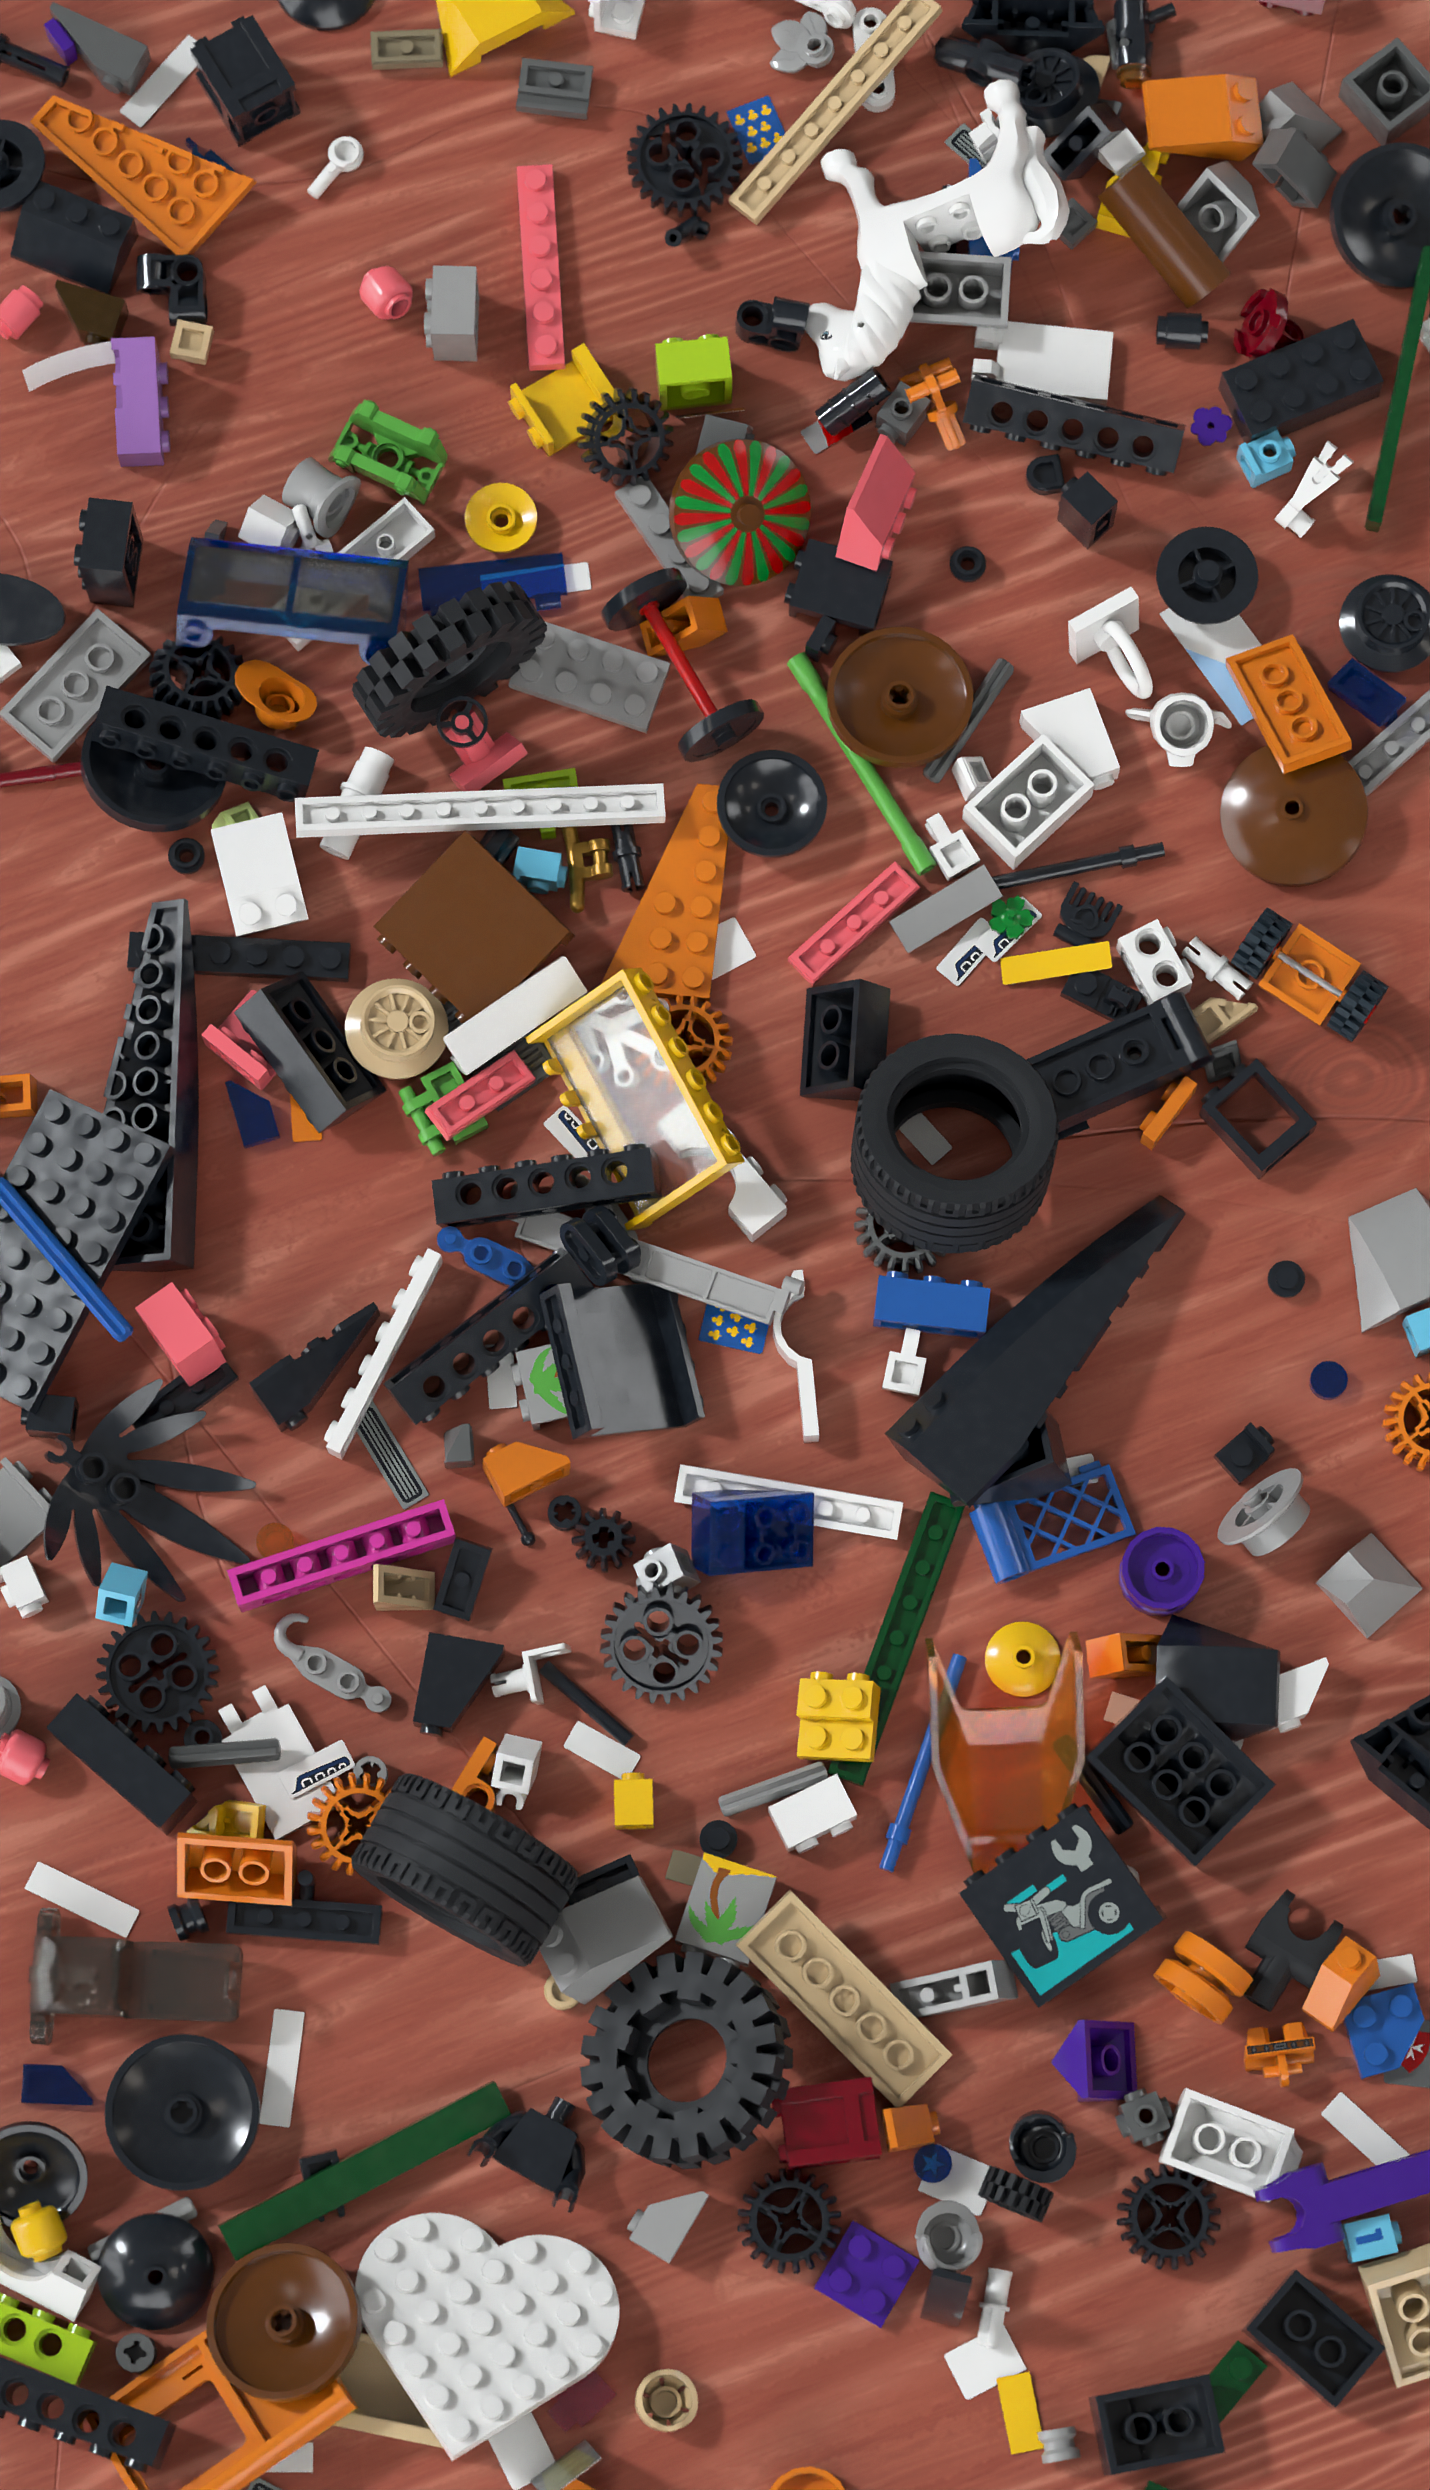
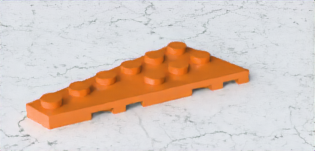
M54 95L29 121L176 255H193L257 183L248 176L228 170L224 166L197 157L186 150L143 132L135 131L124 124L114 120L111 121Z
M697 783L601 984L622 969L642 968L652 979L654 984L653 990L657 997L676 999V996L680 994L684 1000H690L692 996H696L698 1001L710 1002L728 836L720 824L717 813V795L720 786Z

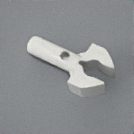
M299 504L293 507L292 512L303 543L294 552L298 563L306 570L314 573L315 571L310 561L312 548L321 553L324 564L333 557L334 552L328 538L321 540L316 537L306 506Z

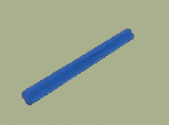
M0 1177V1205L112 1337L118 1342L125 1341L132 1335L133 1327L10 1182L4 1177Z

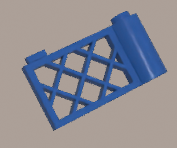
M1098 1460L1078 1467L1079 1475L1071 1477L1072 1484L1041 1496L1048 1495L1045 1503L1038 1500V1498L974 1505L975 1510L970 1512L969 1515L996 1585L1013 1581L1030 1572L1136 1535L1109 1464L1101 1466ZM1101 1476L1104 1477L1109 1490L1104 1502L1084 1493L1088 1482ZM1083 1483L1080 1491L1073 1488V1486ZM1063 1490L1076 1496L1069 1514L1049 1505L1055 1492ZM1110 1498H1112L1115 1507L1108 1504ZM1081 1499L1101 1508L1093 1525L1073 1516ZM1028 1502L1041 1508L1042 1510L1035 1525L1032 1526L1020 1520L1015 1506ZM1105 1510L1120 1518L1123 1531L1110 1534L1097 1528ZM1046 1511L1066 1520L1059 1537L1038 1529ZM1070 1522L1090 1531L1085 1544L1075 1546L1063 1540ZM1024 1529L1031 1532L1029 1539H1027ZM1035 1534L1055 1543L1051 1555L1037 1561L1030 1547ZM1094 1534L1102 1537L1091 1542ZM1059 1546L1067 1549L1066 1551L1057 1553Z

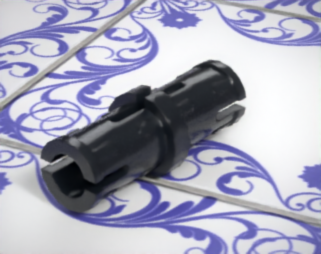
M633 824L624 825V831H621L620 825H610L616 849L613 851V858L619 865L622 891L626 893L633 892L631 877L634 878L636 891H640L646 886L639 858L642 856L641 847L636 845Z

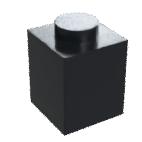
M46 1394L36 1414L25 1409L21 1410V1425H26L25 1430L31 1437L55 1439L57 1435L62 1434L69 1437L71 1441H75L79 1403L75 1397Z

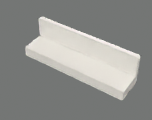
M564 956L559 957L444 1036L443 1040L453 1055L450 1059L455 1063L459 1071L468 1075L588 992L568 959Z

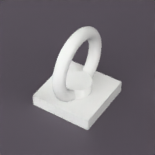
M1132 587L1125 589L1068 621L1069 653L1076 664L1099 651H1106L1118 676L1133 695L1140 699H1146L1152 694L1153 683L1150 672L1138 647L1130 637V634L1139 630V597ZM1123 653L1125 654L1126 658L1128 659V661H1129V663H1130L1132 669L1130 668L1129 664L1127 663V661H1126V659H1125Z

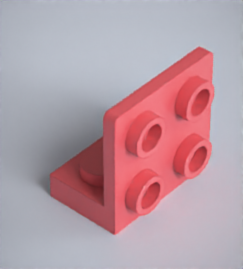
M251 990L218 1029L210 1024L202 1033V1038L205 1046L262 1091L277 1073L265 1060L261 1050L251 1036L243 1029L241 1022L234 1014L237 1009L257 993V991Z

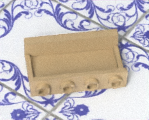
M361 2325L360 2338L354 2355L347 2367L339 2375L354 2399L357 2409L335 2423L334 2426L443 2448L370 2336L362 2333L363 2326Z

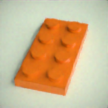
M1293 634L1226 658V668L1283 774L1352 750L1351 738Z

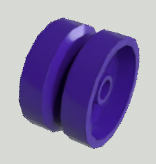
M1155 1527L1141 1532L1129 1543L1119 1565L1118 1582L1124 1598L1136 1610L1149 1616L1167 1617L1181 1612L1194 1600L1204 1579L1205 1561L1199 1546L1189 1535L1175 1528ZM1159 1566L1160 1570L1165 1567L1169 1571L1167 1576H1159L1155 1571V1567Z

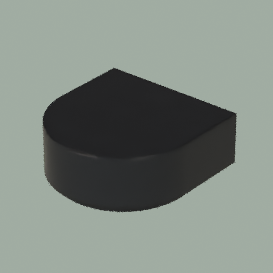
M1059 454L1038 457L1030 462L1026 470V483L1031 491L1039 495L1061 493L1060 491L1065 483Z

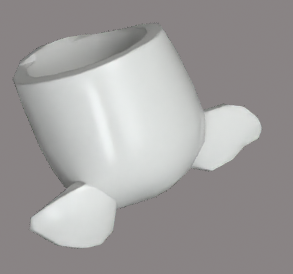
M1191 693L1169 694L1159 700L1152 710L1142 708L1125 710L1129 718L1150 723L1153 738L1166 750L1168 763L1174 767L1193 765L1195 754L1208 745L1213 734L1214 724H1219L1228 729L1232 726V723L1223 712L1211 710L1204 699Z

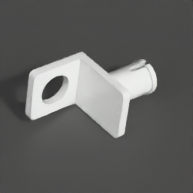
M559 1643L523 1651L524 1664L522 1668L490 1675L491 1683L497 1685L492 1686L494 1696L498 1698L502 1695L527 1690L530 1693L532 1703L537 1705L544 1704L536 1660L572 1652L571 1646L566 1643Z

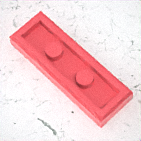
M512 1050L428 1106L425 1113L446 1141H448L532 1085L536 1077L516 1051Z

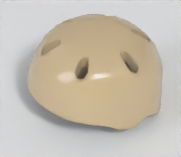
M664 2369L652 2372L642 2381L636 2391L635 2408L641 2421L649 2428L660 2432H672L685 2427L693 2420L698 2408V2396L695 2386L689 2377L677 2370ZM660 2378L664 2379L663 2387L660 2385ZM681 2386H684L685 2390L681 2393H678V2389ZM643 2392L647 2393L650 2398H645ZM686 2408L689 2410V2412L684 2413L680 2409ZM669 2420L672 2426H667L666 2421Z

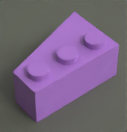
M155 336L111 338V348L115 355L113 385H116L115 421L117 455L121 467L164 465V453L170 452L169 430L163 431V418H169L170 415L168 396H162V384L169 383L167 362H161Z

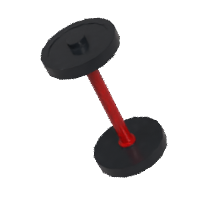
M672 567L650 573L622 589L606 603L601 611V617L608 629L612 631L626 630L646 620L649 621L705 717L686 732L678 742V749L685 761L696 762L717 755L747 737L762 722L764 712L758 702L753 699L738 701L720 710H717L660 613L671 606L687 588V581L681 571Z

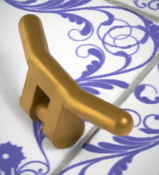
M576 826L561 827L566 846L570 879V909L574 913H581L585 908V882L613 877V867L611 863H608L607 853L610 852V843L607 838L580 842ZM593 856L594 865L584 867L583 857Z

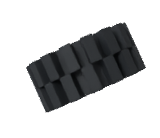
M989 2166L978 2195L1011 2212L1043 2222L1054 2193L1014 2173Z

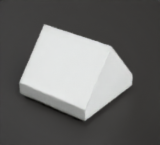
M1127 128L1099 149L1100 162L1117 176L1121 175L1146 155L1144 149Z
M982 756L960 757L951 769L965 802L974 798L992 781Z

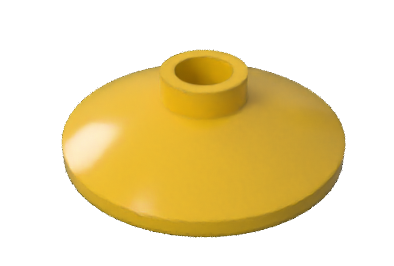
M494 483L481 488L471 497L465 510V525L469 536L479 547L494 553H507L521 548L531 539L537 525V511L533 500L523 489L508 483ZM498 518H505L508 520V524L505 527H498L495 525V521Z
M1014 1622L1002 1627L992 1636L985 1652V1666L991 1681L1001 1691L1016 1697H1030L1045 1691L1054 1682L1060 1668L1061 1657L1057 1642L1046 1629L1030 1622ZM1018 1652H1028L1031 1660L1027 1664L1019 1663L1016 1658Z

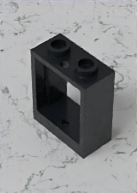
M1256 1059L1249 1066L1243 1062L1235 1068L1228 1076L1231 1081L1222 1089L1218 1086L1212 1088L1201 1099L1204 1105L1201 1107L1199 1116L1259 1180L1314 1132L1317 1123L1260 1061ZM1253 1077L1296 1122L1260 1154L1251 1147L1217 1110Z

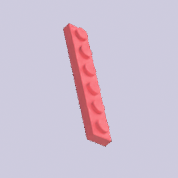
M552 164L517 166L529 371L565 369Z

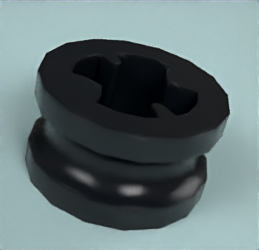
M561 1495L552 1500L548 1507V1518L551 1525L560 1531L575 1529V1524L577 1522L580 1523L582 1518L579 1502L568 1495ZM568 1504L574 1508L571 1510V1513L575 1517L572 1520L565 1518L562 1522H559L556 1519L558 1512H555V1509L558 1506L565 1508Z

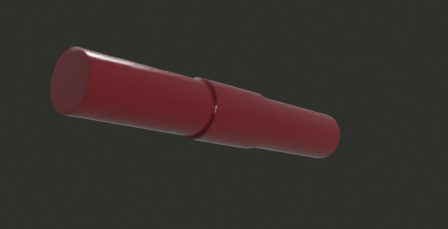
M80 762L47 765L0 773V788L82 776Z

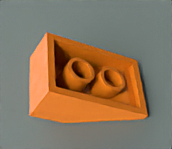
M1218 74L1148 80L1142 83L1150 151L1243 161L1263 145L1256 78Z

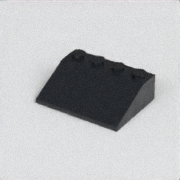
M1167 1676L1083 1756L1191 1866H1196L1276 1785Z

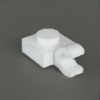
M939 813L926 820L925 827L931 837L937 842L930 847L929 851L947 881L980 863V858L962 829L951 834Z
M906 1328L901 1353L890 1351L882 1386L883 1390L919 1397L926 1358L916 1356L920 1330Z

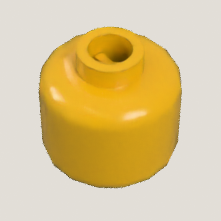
M35 2201L18 2209L20 2216L11 2223V2231L23 2257L33 2258L34 2262H40L63 2251L61 2245L67 2240V2232L56 2207L50 2205L42 2207L40 2201Z

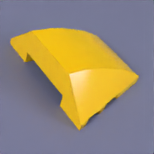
M436 0L450 78L480 63L481 55L540 25L545 30L574 15L575 11L563 0Z

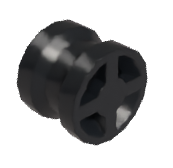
M188 1898L187 1902L180 1906L176 1904L167 1906L171 1921L181 1942L188 1940L190 1934L197 1931L201 1933L210 1931L198 1899Z

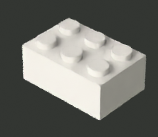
M1042 734L964 806L962 820L1014 870L1092 798L1095 784Z

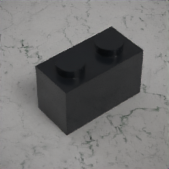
M1107 102L1088 105L1044 151V157L1063 181L1082 178L1099 161V149L1125 130L1127 126Z
M1087 471L1079 479L1076 476L1071 478L1061 489L1062 495L1058 503L1057 520L1088 550L1113 527L1118 500Z

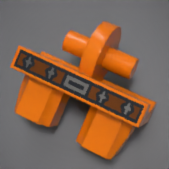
M1303 2022L1287 2023L1282 2028L1284 2041L1270 2042L1268 2028H1249L1247 2031V2045H1245L1244 2050L1245 2072L1263 2070L1264 2078L1278 2077L1280 2087H1289V2075L1302 2074V2064L1314 2063V2050L1316 2048L1314 2037H1308Z

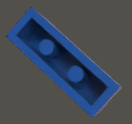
M889 1271L886 1273V1276L879 1275L873 1320L874 1327L899 1330L911 1328L925 1333L980 1339L986 1333L991 1288L983 1287L982 1282L962 1280L961 1285L946 1283L945 1278L939 1276H924L923 1280L908 1279L909 1275L907 1273Z

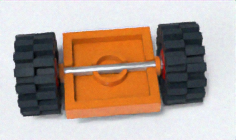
M1267 907L1245 936L1231 963L1257 979L1269 961L1273 959L1274 962L1258 986L1318 1026L1322 1025L1336 1002L1340 1003L1327 1026L1352 1042L1378 1007L1377 1005L1382 1000L1389 986L1363 970L1349 991H1347L1346 987L1361 967V963L1300 923L1284 947H1280L1293 923Z

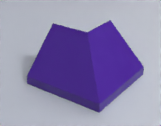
M1078 2020L1051 2061L1077 2092L1078 2102L1125 2100L1123 2096L1137 2091L1134 2022Z

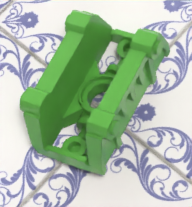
M364 400L362 404L359 403L352 411L348 419L349 421L346 423L334 449L331 451L328 457L329 462H335L343 468L346 467L352 473H360L396 490L399 495H408L424 505L448 459V454L441 440L438 439L439 434L432 428L424 427L421 430L380 411L377 404L371 400ZM353 425L372 433L377 445L370 441L366 445L360 443L357 435L351 431ZM384 452H393L399 458L398 463L390 468L378 462L380 455ZM422 456L438 463L436 469L425 467L419 470L414 468L415 462L410 459Z

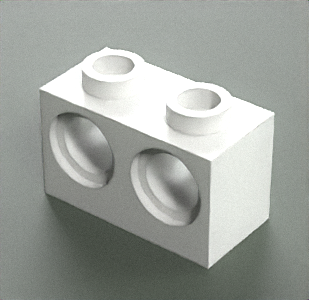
M1158 919L1118 938L1116 950L1138 990L1143 994V999L1147 1006L1172 993L1183 992L1186 994L1190 992L1192 986L1191 979L1194 978L1193 971L1185 958L1180 960L1174 950L1177 944L1172 932L1167 926L1162 928ZM1144 941L1153 942L1158 947V952L1151 955L1145 954L1140 950L1139 944ZM1160 973H1169L1175 978L1176 983L1172 986H1163L1157 981L1156 976Z

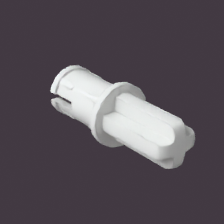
M988 2268L989 2274L984 2302L979 2303V2306L983 2308L977 2343L985 2347L998 2348L1005 2312L1010 2310L1006 2305L1013 2272Z

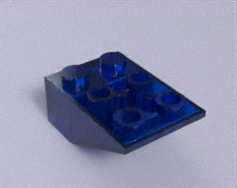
M716 1490L692 1493L691 1560L695 1569L708 1576L813 1567V1492Z

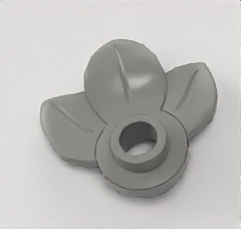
M808 11L804 14L800 23L794 20H784L774 25L771 29L775 42L781 48L770 61V66L777 71L797 73L807 65L821 68L826 66L833 57L834 44L827 35V24L823 17L817 13ZM820 46L819 49L811 51L813 48Z

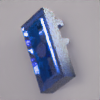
M1353 658L1327 682L1331 692L1379 727L1384 725L1387 728L1398 718L1397 710L1406 702V698Z

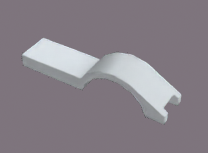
M794 1270L791 1277L804 1281L803 1270ZM805 1286L800 1296L791 1294L786 1311L794 1302L804 1297ZM775 1312L773 1338L777 1351L788 1365L797 1369L804 1443L819 1442L812 1359L799 1356L788 1347L781 1332V1322L784 1314Z

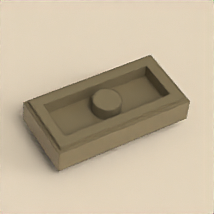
M442 29L372 31V70L443 67Z

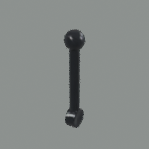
M514 1504L506 1506L521 1533V1543L525 1546L533 1545L535 1535L532 1532H528Z

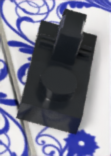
M1099 971L1071 974L1060 995L1111 1022L1136 1011L1143 998L1142 993Z
M458 1536L455 1538L433 1610L470 1621L493 1548Z

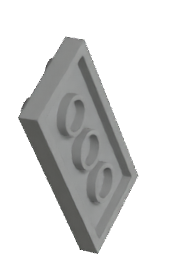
M97 608L0 711V718L50 761L55 763L97 718L106 686L123 690L152 660V655Z
M545 622L547 631L544 632L546 636L542 644L535 647L537 651L528 661L518 664L520 669L511 676L509 688L647 733L670 670V663Z

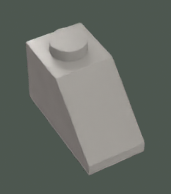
M700 2191L650 2204L645 2212L638 2208L627 2227L628 2230L633 2232L629 2240L670 2264L709 2195Z

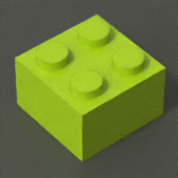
M706 334L696 340L683 341L682 338H668L663 340L662 343L655 344L659 401L662 403L660 411L732 404V371L728 336L719 337L717 334Z

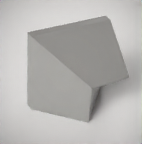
M1293 82L1271 89L1259 104L1263 143L1272 128L1289 129L1294 127L1304 132L1308 138L1307 141L1316 150L1321 152L1342 132V128Z
M1372 1532L1351 1548L1316 1582L1320 1589L1367 1639L1423 1589Z

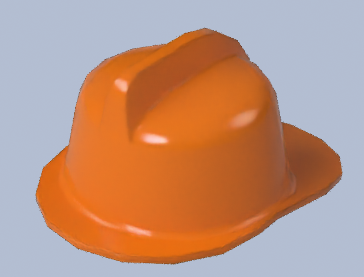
M246 661L238 667L235 673V685L238 691L249 703L255 706L257 717L261 723L275 730H295L300 721L307 720L316 710L317 701L312 690L267 661Z

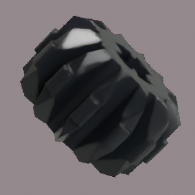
M600 1508V1519L595 1520L593 1514L587 1512L585 1513V1518L589 1526L579 1522L575 1524V1530L582 1534V1536L572 1537V1545L584 1546L575 1553L578 1560L590 1555L586 1564L587 1569L592 1570L597 1561H600L602 1573H607L608 1561L612 1560L614 1566L620 1569L623 1567V1564L618 1555L620 1554L626 1558L632 1557L633 1551L624 1545L636 1543V1536L625 1534L632 1528L630 1521L617 1525L621 1519V1512L615 1511L611 1519H607L606 1508ZM600 1533H608L609 1539L614 1537V1541L608 1542L607 1548H600L599 1542L595 1544L593 1540L600 1538Z

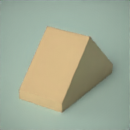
M382 1564L373 1565V1603L376 1611L433 1610L435 1605V1572Z

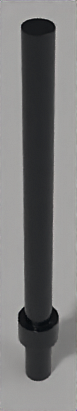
M1163 842L1135 848L1131 844L1118 847V851L992 876V879L998 889L1002 890L1120 865L1122 869L1134 867L1140 861L1165 857Z

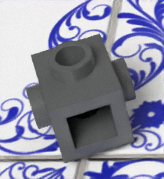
M1145 2088L1123 2096L1126 2103L1117 2108L1120 2115L1115 2116L1122 2137L1126 2138L1129 2136L1131 2144L1141 2141L1143 2147L1165 2139L1163 2132L1171 2128L1168 2120L1174 2118L1166 2097L1159 2099L1156 2091L1147 2094ZM1148 2109L1152 2112L1153 2119L1150 2123L1145 2124L1139 2120L1140 2110Z

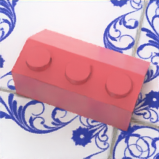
M880 434L848 504L835 556L877 571L882 558H890L896 540L892 538L893 533H901L907 515L903 513L904 508L911 510L918 490L912 487L915 471L886 435Z

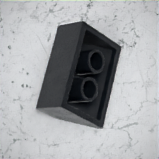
M40 181L36 189L26 198L23 204L10 255L11 258L75 284L110 295L135 244L138 231L134 218Z
M863 979L807 988L800 1096L807 1098L860 1100V1094L864 1090L866 1080L870 1079V1074L873 1070L877 1069L878 1064L886 1059L890 988Z

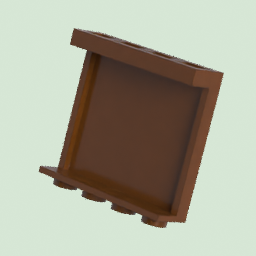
M466 830L373 926L381 934L377 940L390 953L393 954L398 950L407 959L403 966L417 979H420L423 975L432 984L428 990L442 1004L445 1005L450 1001L458 1009L454 1016L462 1024L526 981L561 944L566 946L575 937L541 901Z

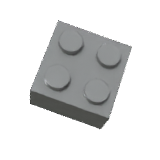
M433 265V278H426L425 284L427 312L424 315V334H426V348L433 349L434 360L477 361L479 322L477 267Z

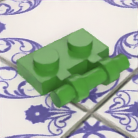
M453 1061L420 1078L426 1092L416 1096L411 1086H407L398 1092L404 1103L402 1109L407 1117H412L420 1132L418 1138L423 1146H428L433 1156L442 1154L446 1148L440 1139L443 1135L434 1124L432 1125L424 1109L465 1082ZM482 1117L452 1137L455 1144L457 1145L489 1128L485 1117Z

